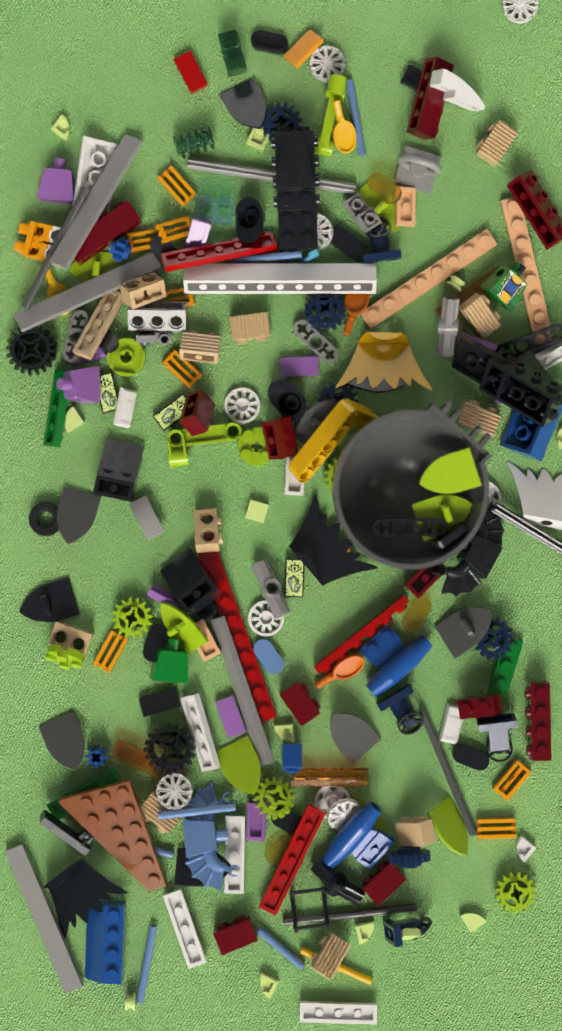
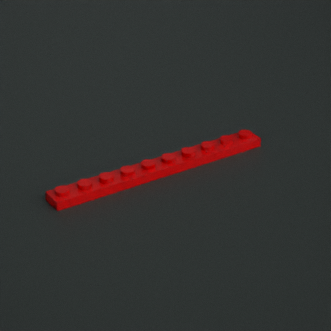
M211 537L205 539V541L213 540ZM218 551L198 553L202 564L223 591L215 599L220 616H224L228 624L260 721L264 722L273 719L277 715Z

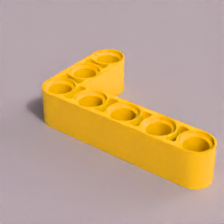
M350 399L341 400L293 458L288 466V470L300 483L307 482L353 426L361 429L372 420L378 418V416L369 407Z

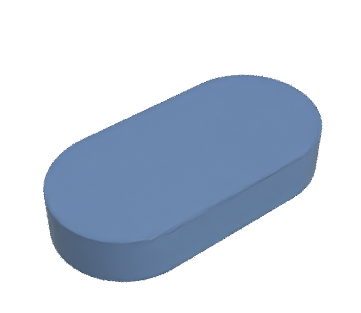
M258 640L254 645L255 655L269 673H280L284 667L283 659L269 640Z

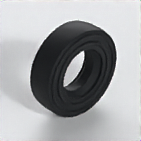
M51 502L36 504L29 513L31 529L41 536L56 534L59 531L57 525L58 506ZM45 511L53 515V523L47 527L42 526L39 522L40 514Z

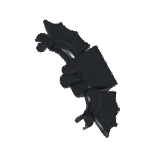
M489 502L487 505L484 519L474 537L458 553L457 560L459 563L455 567H446L444 564L434 565L437 566L438 571L432 572L433 575H447L441 591L442 594L451 593L455 597L464 592L470 594L476 586L482 585L480 579H486L503 548L501 547L503 545L502 535L505 531L501 525L500 517L491 511L493 502Z

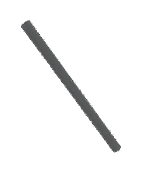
M83 186L21 305L22 307L29 309L51 266L50 258L79 212L90 190L87 187Z
M422 709L418 712L423 717V724L470 836L477 834L475 826L427 711Z
M413 903L328 913L329 921L413 912L417 911V905ZM324 914L296 917L297 925L325 922ZM293 917L283 918V926L293 925Z

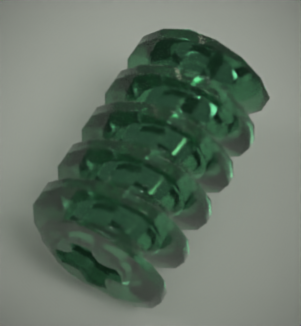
M209 125L208 131L205 127H201V133L194 129L193 136L189 131H187L186 138L183 134H179V140L172 136L178 156L180 154L183 159L186 158V152L193 156V150L200 154L201 147L205 152L208 145L212 149L215 148Z

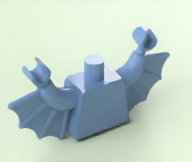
M210 782L206 788L196 789L195 796L190 799L186 809L230 804L234 798L226 801L225 797L230 795V792H225L222 799L218 801L214 785ZM215 813L181 817L182 819H187L183 820L186 858L190 860L186 861L185 864L191 869L192 878L199 879L203 883L204 888L214 887L221 892L223 873L226 871L231 877H236L237 875L231 873V869L233 867L240 869L237 865L227 866L226 863L218 859L216 854L219 851L218 842L229 841L228 829L217 830V824L213 822Z

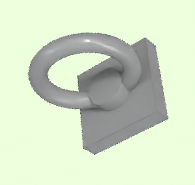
M405 146L403 154L397 158L399 168L394 184L416 188L417 191L430 194L435 177L442 172V168L439 165L442 157Z

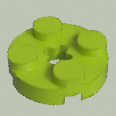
M131 338L119 339L118 349L112 353H107V362L110 368L116 374L123 377L138 374L145 365L146 354L143 347ZM126 352H129V356L132 357L131 360H128V363L121 359V356L125 355Z
M259 427L246 430L238 441V452L241 458L253 466H261L270 461L263 429ZM256 441H259V444L262 445V449H259L258 452H254V448H251V445L255 444Z
M49 645L45 660L56 662L60 668L70 670V667L82 668L85 658L81 652L70 647L67 650L61 649L62 645Z

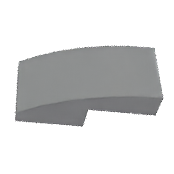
M359 192L342 203L351 218L364 232L367 233L382 223L372 206L370 208L367 206Z
M146 495L129 504L148 540L165 532L158 515L155 513Z

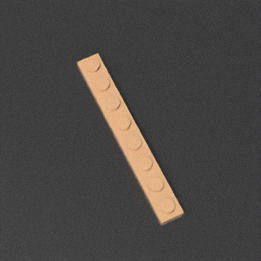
M513 197L501 200L500 203L514 262H519L526 267L520 276L527 283L522 296L531 332L551 325L525 216ZM547 331L549 335V341H552L551 336H553V334L550 335V331ZM538 334L535 337V342L538 344H543L546 341V337L542 334Z
M488 229L484 230L365 309L360 314L371 330L498 244Z

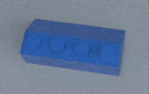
M562 404L558 408L559 415L556 420L550 421L544 428L518 412L513 411L500 446L525 457L542 461L561 415Z
M100 901L102 912H97L88 907L89 920L86 927L85 979L101 984H122L124 979L126 902Z

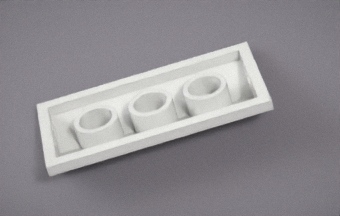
M82 136L73 204L83 186L90 189L85 200L87 199L119 144ZM112 196L101 215L105 212L110 213Z

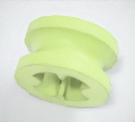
M451 275V280L447 281L446 284L453 290L461 292V287L465 286V282Z
M126 992L125 1010L131 1008L135 1011L136 993L130 995L129 992Z

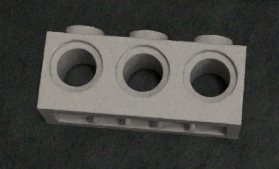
M154 301L135 309H131L128 306V330L139 332L143 330L154 332L186 331V301Z

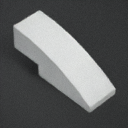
M446 69L434 70L432 72L429 86L443 91V100L471 111L485 109V105L480 97L460 77Z

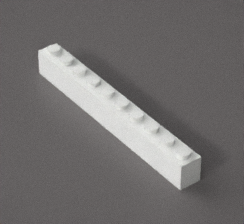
M209 263L184 268L183 283L184 294H376L377 276L376 263Z

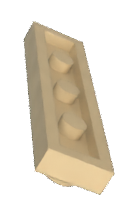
M113 291L101 298L72 350L75 355L89 360L92 359L123 303L121 292Z

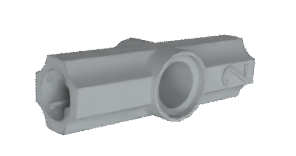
M443 297L442 312L438 325L437 355L444 357L453 356L455 336H457L459 319L457 318L460 298Z
M267 559L252 565L251 568L261 588V595L267 600L274 618L276 619L290 613L291 610L281 591V583L276 580ZM267 585L273 586L275 593L269 592Z

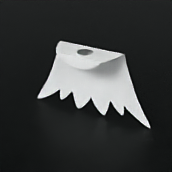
M507 461L518 488L524 519L534 525L562 530V474L553 482L549 473L543 469L538 480H536V477L530 470L527 471L526 477L517 467Z

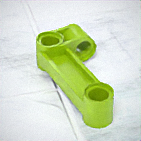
M338 74L330 75L325 98L329 99L321 138L318 137V147H315V154L332 157L335 141L330 139L336 117L333 100L340 99L341 102H344L347 89V78Z
M237 423L210 425L207 432L191 436L186 429L171 430L167 435L169 466L189 465L186 446L238 440L242 435L241 427ZM230 427L238 428L239 433L237 436L231 437L228 435ZM180 434L181 441L177 444L172 443V435Z

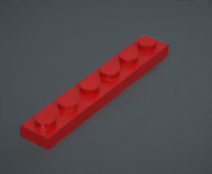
M270 231L261 233L260 237L252 243H244L239 238L161 253V260L165 272L274 251L277 250V242L273 232Z
M405 595L398 598L314 665L315 670L318 673L321 671L326 673L333 667L331 663L336 659L339 661L348 655L346 651L351 647L356 649L363 643L361 639L366 635L371 637L378 631L376 627L381 623L386 625L393 619L391 615L396 611L401 613L408 607L406 603L409 602Z
M309 803L307 804L259 903V908L277 915L326 811Z

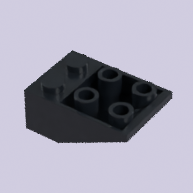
M107 438L93 494L133 502L145 446Z
M190 547L160 571L174 596L189 615L195 616L223 593L222 589Z

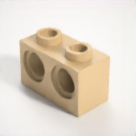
M154 272L119 284L122 301L131 309L167 297L164 280Z
M216 508L193 510L196 552L220 551L219 544H223L222 532L219 533L218 527H222L221 515H217ZM206 520H211V521H212V522L209 523V524H205V523H204ZM208 537L213 538L211 541H205Z
M56 621L48 644L62 645L61 649L65 650L70 647L86 656L94 633L61 621ZM58 632L66 634L65 642L58 641ZM77 638H81L84 641L82 649H78L75 646Z

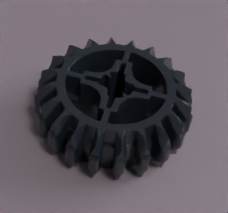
M41 325L37 330L35 326L31 330L21 332L20 327H18V335L14 332L11 333L15 337L14 340H7L12 344V346H6L7 350L12 351L6 354L8 358L13 357L9 363L11 365L16 363L14 369L19 370L21 368V374H25L26 370H28L29 376H32L33 370L36 375H40V368L44 373L47 372L44 366L47 364L51 368L53 365L49 362L50 359L56 361L52 354H58V350L52 349L57 346L56 342H51L55 337L53 335L48 336L50 333L48 329L43 332V326ZM29 335L39 336L38 339L35 338L32 342H27L23 339ZM44 340L47 345L45 357L40 353V347L43 345L42 342ZM19 343L24 348L21 359L17 355ZM25 344H27L29 347H33V345H35V352L38 353L39 356H37L35 353L29 354L30 351L28 347L25 346ZM31 358H37L41 361L35 365L24 364Z
M168 723L166 729L161 724L160 731L154 728V734H148L150 740H145V744L149 746L144 748V752L149 753L145 756V759H152L149 762V766L156 764L154 770L158 771L159 767L162 768L161 774L163 775L166 770H169V775H172L173 769H175L177 774H180V767L185 771L187 769L186 764H192L190 758H195V754L191 752L196 750V746L191 745L195 740L194 738L188 739L191 736L190 732L184 734L185 727L178 730V724L171 728V723ZM165 735L174 736L172 740L160 739V737ZM179 740L185 746V755L181 753L177 746ZM155 743L159 745L163 752L160 759L155 753ZM174 743L173 752L171 750V753L168 752V754L165 756L167 752V746L169 748V745L172 746V744ZM168 758L180 759L176 763H166Z

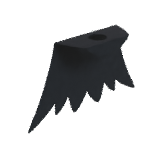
M315 494L301 528L289 545L291 550L322 586L354 573L377 569L378 567L372 564L355 561L360 556V553H347L352 542L349 538L337 540L340 523H335L325 528L327 514H324L319 519V505Z
M83 859L67 867L43 886V888H48L51 893L64 939L67 935L69 921L74 928L76 927V914L84 922L88 923V907L97 912H102V906L98 897L110 901L111 899L107 893H128L99 874Z

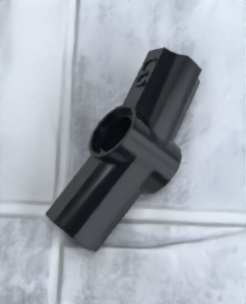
M322 857L310 868L324 883V888L328 895L332 897L339 895L357 906L361 903L365 891L349 882L345 874L335 872L332 867H329L323 861Z

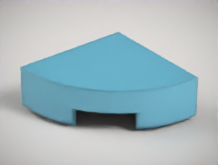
M313 249L307 255L302 256L299 259L300 263H309L319 258L317 249Z

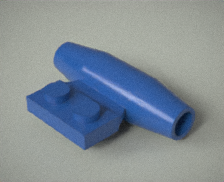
M387 624L359 649L371 664L380 667L366 684V687L375 697L393 687L420 663L433 645L422 634L403 646L401 638Z
M370 801L348 820L333 838L322 857L329 867L334 868L352 853L356 861L369 869L373 868L394 843V838L379 828L372 829L382 812L381 808L376 803Z

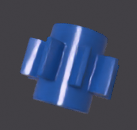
M120 237L119 241L113 240L109 253L113 254V260L122 262L123 259L128 260L132 246L129 245V240Z
M97 744L96 749L89 747L88 749L91 753L85 755L90 760L87 765L94 764L95 769L98 768L99 764L105 766L106 763L103 760L110 758L109 755H105L107 748L102 750L99 744ZM100 753V760H94L95 754Z

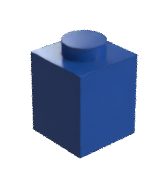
M282 744V768L286 773L296 774L298 771H302V744Z

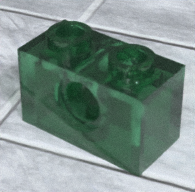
M237 30L218 34V41L228 77L247 73Z

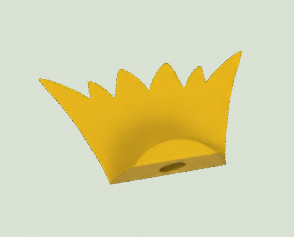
M366 332L360 338L347 370L335 387L343 386L356 377L357 384H360L368 377L372 388L377 387L384 378L392 388L396 389L401 377L409 386H411V379H413L421 386L433 391L414 358L405 334L391 332Z

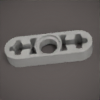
M77 310L71 316L63 351V357L70 365H76L82 359L78 355L70 359L68 355L72 354V346L75 347L77 343L71 340L73 334H82L90 320L88 314L83 310ZM81 316H83L84 320H82L80 323V329L78 328L79 323L76 319H80Z
M298 320L294 324V334L324 363L333 364L337 361V349L315 328H312L310 323H307L306 320ZM299 324L301 326L305 324V330L308 333H310L311 330L314 332L308 337L307 340L304 339L305 337H307V335L304 332L298 333ZM313 337L321 339L322 343L319 347L311 345L310 340ZM324 344L328 345L325 347L328 352H334L333 360L331 358L327 360L325 358L326 353L323 350L321 354L318 352L323 348Z

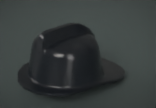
M246 197L236 207V232L242 242L252 243L262 233L265 212L257 199Z
M278 379L270 384L268 397L282 416H291L292 421L302 419L306 413V399L302 392L284 379Z

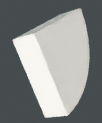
M520 834L516 843V849L523 862L529 858L536 849V846Z

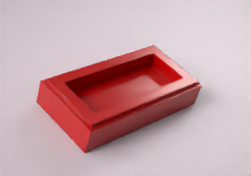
M191 51L173 59L191 95L208 86Z

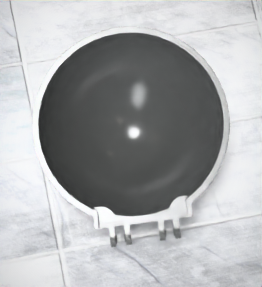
M451 399L447 400L440 409L435 403H430L424 411L402 410L372 420L356 432L348 441L337 461L332 482V496L338 521L350 541L368 557L381 564L398 569H422L440 564L459 553L471 541L484 519L489 499V479L485 463L492 455L483 447L491 438V435L486 433L476 442L474 439L482 430L480 425H477L469 435L454 422L462 412L460 407L456 408L449 417L445 414L453 404ZM470 447L482 484L481 486L458 493L442 494L428 490L419 484L424 472L435 460L444 455ZM438 495L458 496L472 503L471 510L464 520L467 531L439 550H435L432 546L431 541L433 539L423 542L422 536L380 537L373 534L370 528L372 521L377 518H416L411 504ZM391 521L388 522L389 526H384L381 524V522H379V525L375 526V529L379 530V533L381 532V529H389L388 533H391ZM399 521L395 524L394 529L396 532L400 533L404 530L403 522ZM416 522L414 524V530L416 532H420L418 523Z

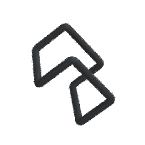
M325 888L297 890L289 893L295 933L298 930L330 928ZM321 892L325 923L297 926L294 895Z

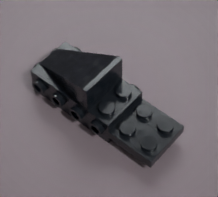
M300 127L298 131H291V128H280L279 132H275V137H271L272 149H275V157H272V168H276V176H273V188L276 189L277 196H274L273 199L274 208L277 207L279 250L318 249L317 206H320V194H316V186H320L319 174H316V167H319V155H315V147H318V135H314V131L310 130V127Z
M466 334L460 338L452 368L479 383V390L544 428L550 421L556 420L559 415L558 408L562 404V385L551 379L531 350H527L516 359L502 350L496 353Z

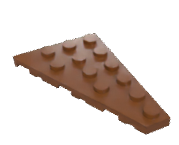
M131 779L60 797V805L148 891L167 885V880Z

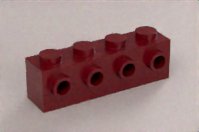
M437 56L425 58L407 133L423 140L436 138L445 100H443V91L429 86L431 76L434 70L446 69L453 73V64Z
M530 170L508 183V189L546 250L561 243L562 219L557 208L549 200L547 192L543 190L538 182L537 176Z
M128 200L117 203L113 211L110 213L105 212L99 216L98 221L74 258L79 266L110 246L113 240L120 239V237L142 223Z
M547 681L527 682V687H525V698H528V706H525V716L528 717V725L525 728L526 737H528L526 755L529 756L531 761H552L550 683Z

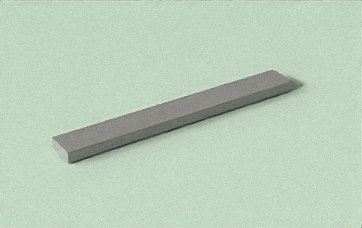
M126 134L124 135L50 258L51 264L68 270L143 144L141 140Z
M151 252L13 315L21 332H24L120 289L119 284L152 272L156 273L162 270L155 254Z
M222 616L210 620L260 765L271 764L274 762V758L226 619Z
M24 843L6 850L5 854L65 994L83 987L84 983Z

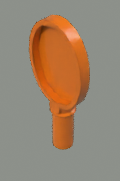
M370 294L345 295L344 306L349 315L343 330L344 335L350 336L356 316L363 313L369 304Z
M351 654L344 657L335 664L332 672L316 681L315 685L320 689L336 678L345 680L355 676L364 667L363 657L359 654Z

